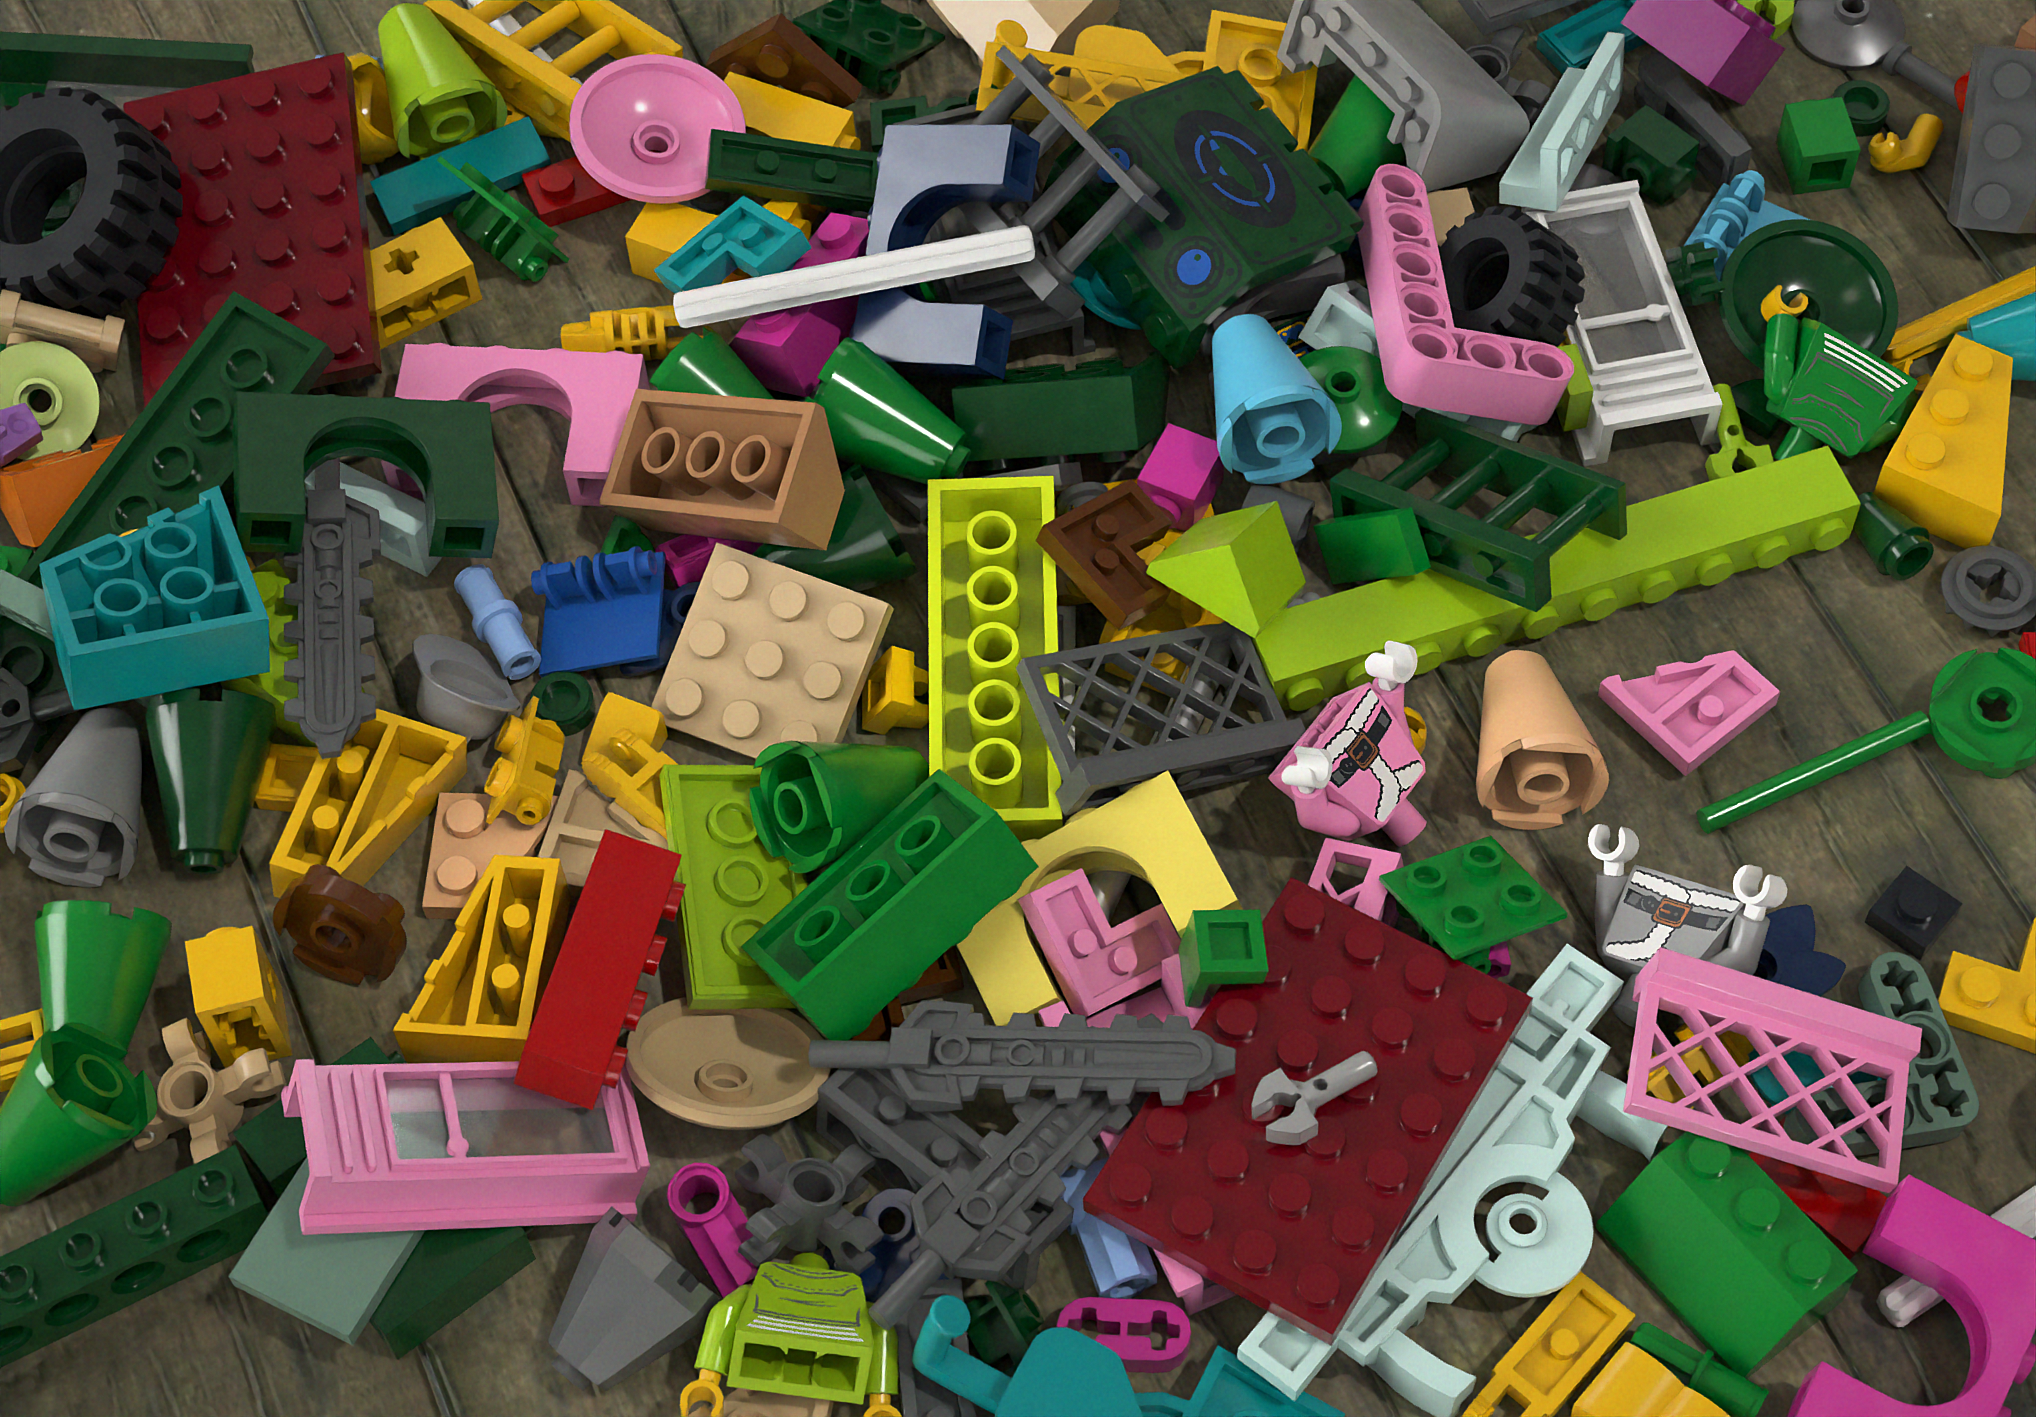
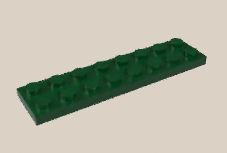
M233 291L17 577L43 589L39 566L42 562L111 533L119 536L130 530L144 528L148 526L147 516L168 507L174 514L199 503L200 493L218 485L226 502L234 492L232 431L236 392L258 393L269 391L278 394L306 395L335 356L328 344ZM0 614V669L5 668L37 696L66 688L58 662L55 643L51 639ZM67 714L46 721L47 734L39 737L34 748L35 752L39 753Z

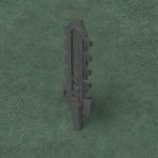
M340 458L329 460L315 469V490H308V497L305 498L306 516L301 553L275 552L276 560L284 559V566L298 569V582L284 585V604L298 606V620L284 623V641L298 644V658L284 662L285 681L298 683V698L284 701V717L286 721L300 724L301 732L308 740L316 744L321 759L340 757L345 743L354 738L360 730L361 723L376 719L375 695L362 692V683L375 679V657L361 653L362 644L375 640L374 618L360 615L361 606L374 602L373 580L359 577V569L373 565V555L381 556L380 515L378 509L346 496L345 489H340Z
M922 1000L899 1028L892 1027L890 1041L811 1040L809 1046V1064L811 1068L889 1069L893 1082L898 1085L914 1112L962 1110V1101H974L980 1088L1003 1089L1006 1103L1026 1102L1031 1089L1055 1090L1058 1104L1078 1103L1083 1090L1107 1091L1110 1105L1130 1104L1135 1091L1159 1092L1163 1106L1183 1105L1187 1092L1200 1090L1215 1079L1236 1074V1049L1216 1043L1202 1031L1192 1030L1188 1017L1167 1015L1162 1028H1139L1136 1016L1116 1014L1110 1028L1088 1027L1085 1015L1064 1013L1058 1027L1036 1026L1034 1014L1013 1012L1007 1026H986L983 1013H973V1004Z
M1153 1013L1138 1020L1139 1028H1162L1164 1024ZM1049 1090L1040 1101L1028 1096L1026 1102L1015 1104L1013 1106V1113L1020 1122L1006 1136L992 1130L979 1142V1148L985 1155V1158L972 1172L957 1166L949 1174L945 1168H942L910 1199V1214L920 1246V1256L868 1310L872 1319L883 1329L890 1330L942 1273L950 1280L958 1276L998 1281L1032 1241V1237L1026 1235L1032 1228V1223L1026 1215L1028 1210L1036 1202L1051 1207L1055 1205L1066 1191V1186L1060 1179V1176L1071 1165L1086 1171L1099 1156L1100 1151L1093 1142L1103 1130L1120 1135L1131 1122L1133 1115L1127 1108V1104L1110 1105L1107 1091L1083 1090L1078 1103L1058 1104L1055 1090ZM1135 1091L1133 1098L1136 1094L1148 1098L1152 1092Z

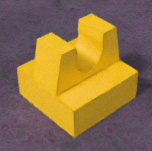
M891 646L871 666L862 689V729L885 735L892 727L922 729L929 722V705L920 703L914 698V695L922 696L929 690V672L914 665L913 651Z

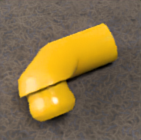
M1925 113L1917 117L1907 139L1900 140L1898 135L1893 132L1888 133L1886 140L1882 132L1875 135L1868 146L1871 164L1884 173H1894L1924 166L1928 162L1943 132V122L1937 116Z

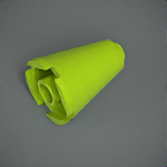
M402 3L392 7L380 21L378 34L394 138L401 153L409 158L410 153L419 156L420 160H423L484 135L486 130L491 128L496 130L503 127L507 119V106L500 91L431 10L422 4Z

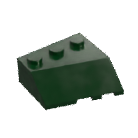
M1160 351L1149 352V357L1136 366L1123 367V360L1118 359L1117 356L1078 363L1075 365L1076 370L1066 372L1065 364L1052 363L1008 368L1005 371L1004 380L969 379L952 389L955 424L966 433L963 446L971 449L968 461H979L981 470H998L1016 466V458L1038 457L1040 466L1075 462V454L1097 453L1099 462H1117L1132 459L1135 457L1134 450H1139L1165 429L1171 365Z

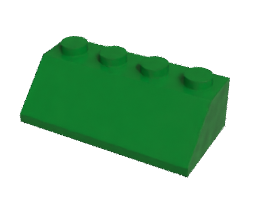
M938 769L748 939L741 948L827 1040L848 1041L850 1038L862 1033L870 1025L873 1017L899 993L914 986L920 980L923 972L951 946L957 945L966 939L971 933L973 926L998 903L1013 896L1019 890L1023 881L1039 866L994 809L942 770Z

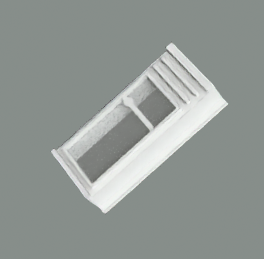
M1637 180L1568 192L1557 212L1522 207L1521 209L1522 213L1532 217L1574 248L1579 256L1576 262L1582 265L1585 278L1578 284L1585 289L1583 302L1576 304L1575 311L1579 315L1574 326L1568 325L1563 333L1566 337V345L1577 343L1594 390L1587 427L1571 430L1584 467L1607 463L1613 433L1615 430L1690 417L1700 445L1720 442L1716 428L1723 403L1719 393L1714 392L1639 195L1640 186Z

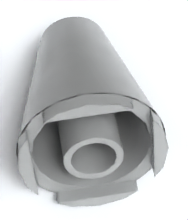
M98 708L86 712L12 807L4 827L7 846L13 854H15L18 846L25 854L32 858L28 868L38 875L64 885L91 888L102 886L105 877L118 873L119 881L126 877L136 860L139 846L144 735L140 725L129 714L117 708Z

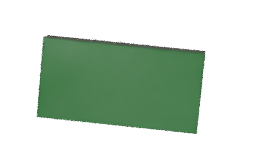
M1412 507L1329 518L1313 526L1332 584L1416 575L1431 567Z

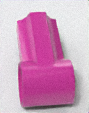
M692 1163L682 1167L673 1175L668 1185L667 1199L679 1230L688 1239L723 1299L740 1285H752L759 1268L738 1252L739 1246L750 1239L753 1234L745 1228L748 1219L733 1196L726 1176L717 1167L708 1163ZM706 1192L719 1196L716 1206L707 1213L692 1214L686 1211L688 1202L697 1194Z

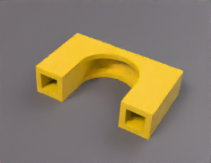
M729 72L724 79L725 84L732 90L742 108L746 134L860 150L861 142L855 134L854 114L852 111L733 72ZM772 199L762 206L801 229L808 241L811 226L819 212L824 213L828 208ZM647 202L625 236L632 274L663 284L654 269L719 215L702 212L679 203L662 204ZM737 268L723 280L722 284L754 277Z

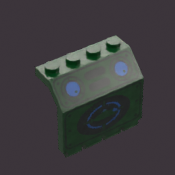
M1219 66L1119 101L1089 128L1128 170L1136 163L1159 185L1161 189L1155 194L1154 198L1170 213L1160 222L1137 204L1085 260L1091 263L1096 271L1098 270L1106 284L1111 288L1117 302L1128 310L1145 332L1150 344L1160 351L1173 369L1193 361L1209 324L1247 290L1348 250L1356 234L1364 226V221L1339 191L1327 194L1332 189V182L1304 149L1294 151L1298 146V141L1271 108L1260 109L1264 104V100L1239 70H1235L1225 74ZM1077 140L1054 160L1042 194L1085 150ZM1101 167L1053 219L1058 221L1070 238H1072L1121 186Z

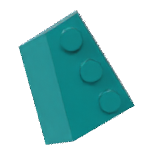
M219 485L200 493L199 503L174 514L168 507L147 516L148 526L123 537L109 533L39 564L58 662L73 710L270 672L269 618Z

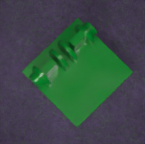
M441 156L437 159L440 164L476 192L470 201H463L455 208L453 218L457 221V229L477 242L484 251L491 253L497 261L510 268L517 277L524 281L531 279L533 282L541 280L548 271L547 261L553 254L565 263L569 261L565 254L552 245L559 236L555 231L534 216L532 212L512 196L494 185L491 180L472 165L466 162L458 170Z
M1491 835L1379 876V881L1394 896L1397 912L1402 917L1409 918L1418 927V934L1423 940L1429 942L1431 947L1447 953L1453 960L1457 959L1485 974H1488L1491 969V961L1489 960L1491 946L1567 918V912Z

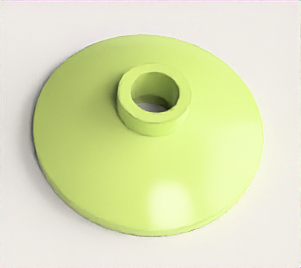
M44 341L22 342L0 352V410L26 403L37 420L43 435V441L17 458L28 460L59 450L67 452L78 449L93 432L100 412L98 385L91 370L84 361L72 351L60 345ZM36 389L45 390L51 396L52 403L46 412H37L30 406L29 397Z

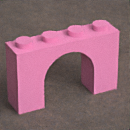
M432 343L429 345L405 344L394 397L418 400L490 403L491 413L504 407L520 404L540 405L557 411L571 423L563 466L571 505L604 507L599 504L635 390H650L643 354H628L622 351H609L606 353L576 352L561 348H551L548 350L510 349L499 345L466 347L450 346L444 343ZM381 460L389 486L414 498H423L420 488L406 472L387 461Z

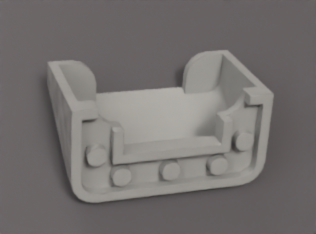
M1294 0L1276 57L1292 73L1311 69L1313 64L1317 67L1333 64L1338 56L1395 113L1387 138L1393 144L1402 143L1406 154V167L1416 172L1423 179L1427 192L1509 168L1529 134L1530 123L1527 114L1518 102L1414 1Z

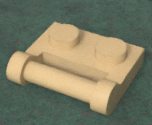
M2 289L0 294V343L5 344L6 348L29 341L50 342L72 351L84 361L92 373L101 372L103 368L116 371L122 347L125 319L107 315L106 320L68 312L21 300V293Z

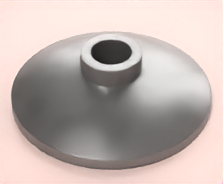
M1798 0L1794 7L1791 32L1799 48L1818 63L1835 69L1857 71L1874 68L1883 63L1890 49L1898 41H1903L1905 22L1901 11L1892 0Z

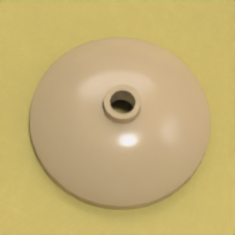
M687 997L661 1004L644 1014L639 1020L636 1031H630L626 1044V1049H629L625 1060L627 1071L636 1087L647 1098L677 1118L697 1125L725 1130H750L769 1127L803 1113L819 1100L818 1088L829 1079L831 1069L810 1067L811 1040L824 1039L809 1023L784 1008L688 1010Z

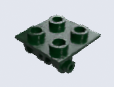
M833 0L794 18L792 22L795 26L801 28L806 36L855 79L857 78L858 82L877 94H882L883 92L891 94L897 89L901 80V74L895 71L897 64L945 41L946 35L928 27L922 18L913 14L900 13L881 3V0Z

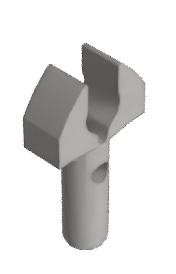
M1360 1051L1306 1082L1289 1080L1283 1070L1279 1068L1261 1079L1252 1101V1119L1268 1112L1276 1105L1295 1106L1292 1114L1266 1126V1140L1284 1145H1301L1318 1135V1122L1315 1119L1317 1107L1374 1077L1378 1070L1377 1064L1370 1053Z

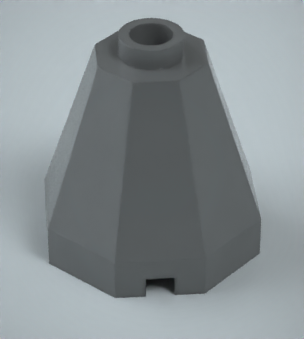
M611 1206L592 1229L547 1341L559 1353L551 1364L582 1391L591 1382L607 1391L704 1331L711 1308L722 1299L660 1245L644 1235L629 1219Z

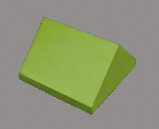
M1278 501L1198 520L1151 561L1146 571V574L1253 638H1256L1302 592L1306 584Z

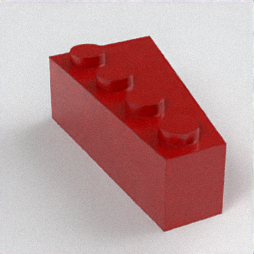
M605 829L523 1048L513 1084L590 1110H594L602 1085L613 1089L616 1088L629 1049L617 1046L622 1028L633 1032L636 1031L648 996L647 992L637 989L642 973L655 976L668 939L656 934L660 921L664 919L674 922L686 884L674 880L682 854Z

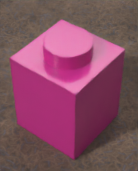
M1168 423L1138 476L1137 485L1172 521L1169 529L1176 528L1186 532L1198 520L1203 518L1223 481L1224 465L1217 449V441Z

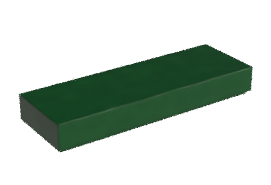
M711 128L708 140L705 189L869 213L870 208L874 204L878 179V153Z

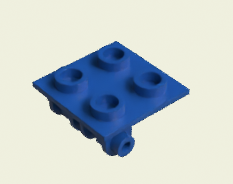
M635 546L626 552L606 555L604 552L596 553L593 557V563L588 556H579L576 559L575 567L571 561L558 564L545 562L541 565L540 570L532 572L531 583L535 594L546 595L541 662L539 667V675L541 677L554 672H577L659 658L666 559L664 551L653 553L651 550L643 551L639 546Z

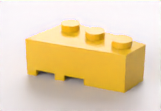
M1955 334L1886 458L1874 494L1926 528L1930 534L1968 549L1976 546H1989L2001 517L2013 357Z
M376 708V719L361 723L360 730L354 738L345 743L340 757L321 759L318 753L269 862L274 897L281 898L290 882L304 876L310 866L315 864L329 866L336 870L342 878L364 886L438 805L439 793H449L467 773V737Z
M494 854L454 923L457 930L439 960L434 959L425 973L426 984L409 1013L403 1012L393 1029L407 1064L520 1061L523 1048L565 934L571 894L560 859Z

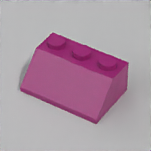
M831 212L808 241L812 248L796 261L792 270L865 256L869 235L868 219ZM859 294L751 315L729 346L764 388L807 397L820 382V379L817 377L833 351L845 338L849 337L851 326L855 322Z

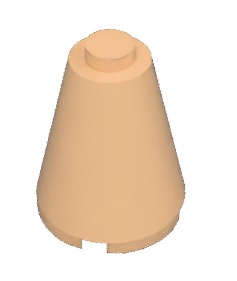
M1509 651L1496 658L1488 666L1485 673L1476 776L1478 800L1482 808L1485 805L1491 810L1495 821L1515 829L1540 830L1563 824L1562 814L1572 811L1579 806L1583 815L1599 803L1607 790L1609 774L1605 758L1545 658L1532 651Z

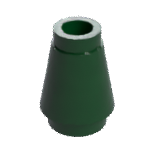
M1873 492L1859 495L1858 499L1861 505L1853 530L1879 573L1891 575L1895 580H1906L1919 573L1929 563L1934 552V547L1929 541L1928 530L1884 500L1879 499Z

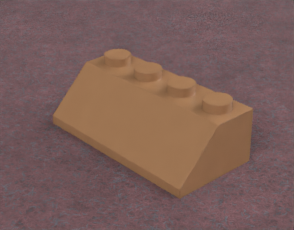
M636 389L599 504L647 530L827 550L845 489L825 409L817 403Z

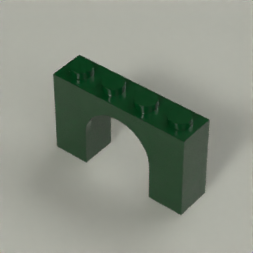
M269 391L258 393L236 392L232 431L235 530L243 551L301 553L306 516L305 479L313 470L329 460L346 456H368L387 461L399 467L420 488L425 502L429 557L492 559L499 525V510L490 403L465 402L462 400L402 399L399 397H348L334 394H278Z
M369 1037L331 1065L407 1064V1062L396 1050L386 1056L372 1037ZM282 1099L233 1132L247 1160L277 1200H279L307 1157L302 1118L284 1117ZM445 1113L391 1114L392 1124L446 1149L450 1137ZM472 1146L466 1154V1157H481ZM534 1226L426 1230L369 1320L397 1360L533 1262L536 1258L527 1235L535 1230Z

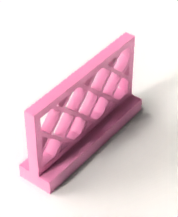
M1662 947L1657 950L1635 978L1632 1001L1638 1002L1639 1005L1623 1112L1888 1194L1898 1186L1909 1063L1920 1053L1922 1028ZM1658 1009L1680 1015L1695 1036L1673 1047L1656 1024ZM1728 1030L1745 1035L1760 1057L1739 1068L1717 1036ZM1702 1045L1723 1075L1722 1078L1703 1088L1680 1058V1056ZM1653 1049L1657 1056L1651 1059ZM1792 1051L1809 1055L1826 1077L1805 1088L1783 1056ZM1766 1065L1789 1095V1098L1771 1108L1766 1106L1746 1078ZM1662 1066L1667 1068L1686 1095L1685 1098L1674 1104L1646 1095L1649 1073ZM1861 1071L1887 1079L1884 1102L1871 1108L1848 1076ZM1731 1086L1753 1118L1742 1124L1725 1120L1709 1097ZM1830 1086L1834 1087L1855 1116L1854 1119L1836 1129L1812 1098ZM1796 1106L1819 1139L1808 1145L1793 1141L1775 1117ZM1883 1114V1121L1881 1123L1878 1117ZM1862 1126L1879 1149L1878 1166L1858 1161L1842 1140V1137Z

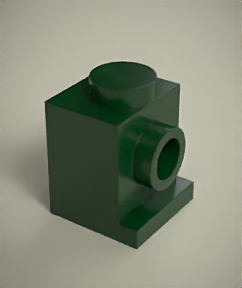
M1645 105L1608 135L1602 168L1614 175L1618 174L1626 182L1637 180L1640 186L1639 192H1643L1662 205L1672 196L1674 198L1681 197L1693 184L1697 175V170L1694 166L1700 142L1654 109Z

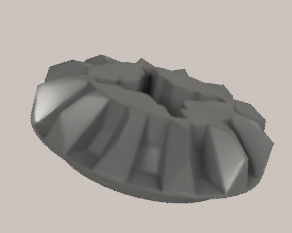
M1976 546L1959 552L1946 564L1938 593L1942 594L1945 599L1946 614H1956L1963 620L1965 630L1976 626L1986 629L1992 638L1998 632L2010 630L2017 634L2027 622L2035 619L2036 570L2020 555L2001 547ZM1997 579L2001 580L1999 596L1994 597L1990 603L1986 602L1984 604L1980 602L1981 590L1987 589L1989 585H1994Z

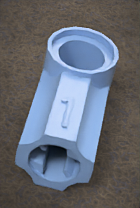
M1109 1158L1094 1161L1086 1171L1077 1167L1066 1170L1060 1176V1179L1066 1186V1191L1060 1198L1074 1208L1072 1223L1067 1227V1230L1071 1235H1077L1086 1265L1099 1297L1130 1299L1140 1295L1145 1289L1157 1283V1272L1147 1245L1085 1212L1083 1209V1197Z

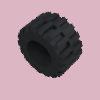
M1498 206L1487 207L1483 215L1474 212L1465 217L1464 224L1461 227L1454 225L1446 233L1447 239L1441 246L1438 245L1455 328L1543 342L1550 345L1553 344L1556 347L1564 341L1566 337L1563 333L1568 325L1574 326L1579 315L1575 311L1576 304L1583 302L1585 289L1578 285L1585 278L1583 266L1576 262L1579 256L1574 248L1526 213L1524 214L1520 210L1509 206L1505 210Z

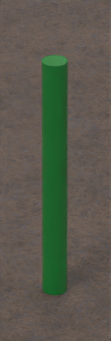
M1916 711L1697 810L1698 823L1705 833L1714 832L1930 734V721L1924 712Z

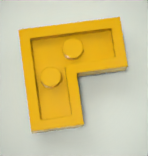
M2036 917L2029 928L2017 972L1956 951L1952 952L1937 996L1938 1003L1948 1025L2036 1054Z

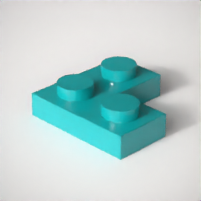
M743 195L655 268L654 271L663 285L676 294L678 292L722 284L723 280L737 268L754 278L791 271L796 261L812 247L801 229Z

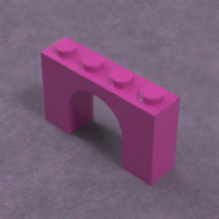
M1908 1174L1889 1193L1862 1252L1934 1289L1957 1312L1966 1329L1970 1345V1367L1964 1386L1956 1398L1948 1403L1934 1406L1911 1405L1897 1401L1821 1361L1804 1376L1786 1417H2011L2012 1410L2005 1407L2003 1403L2012 1382L2019 1385L2022 1384L2036 1361V1344L2030 1342L2036 1330V1240Z

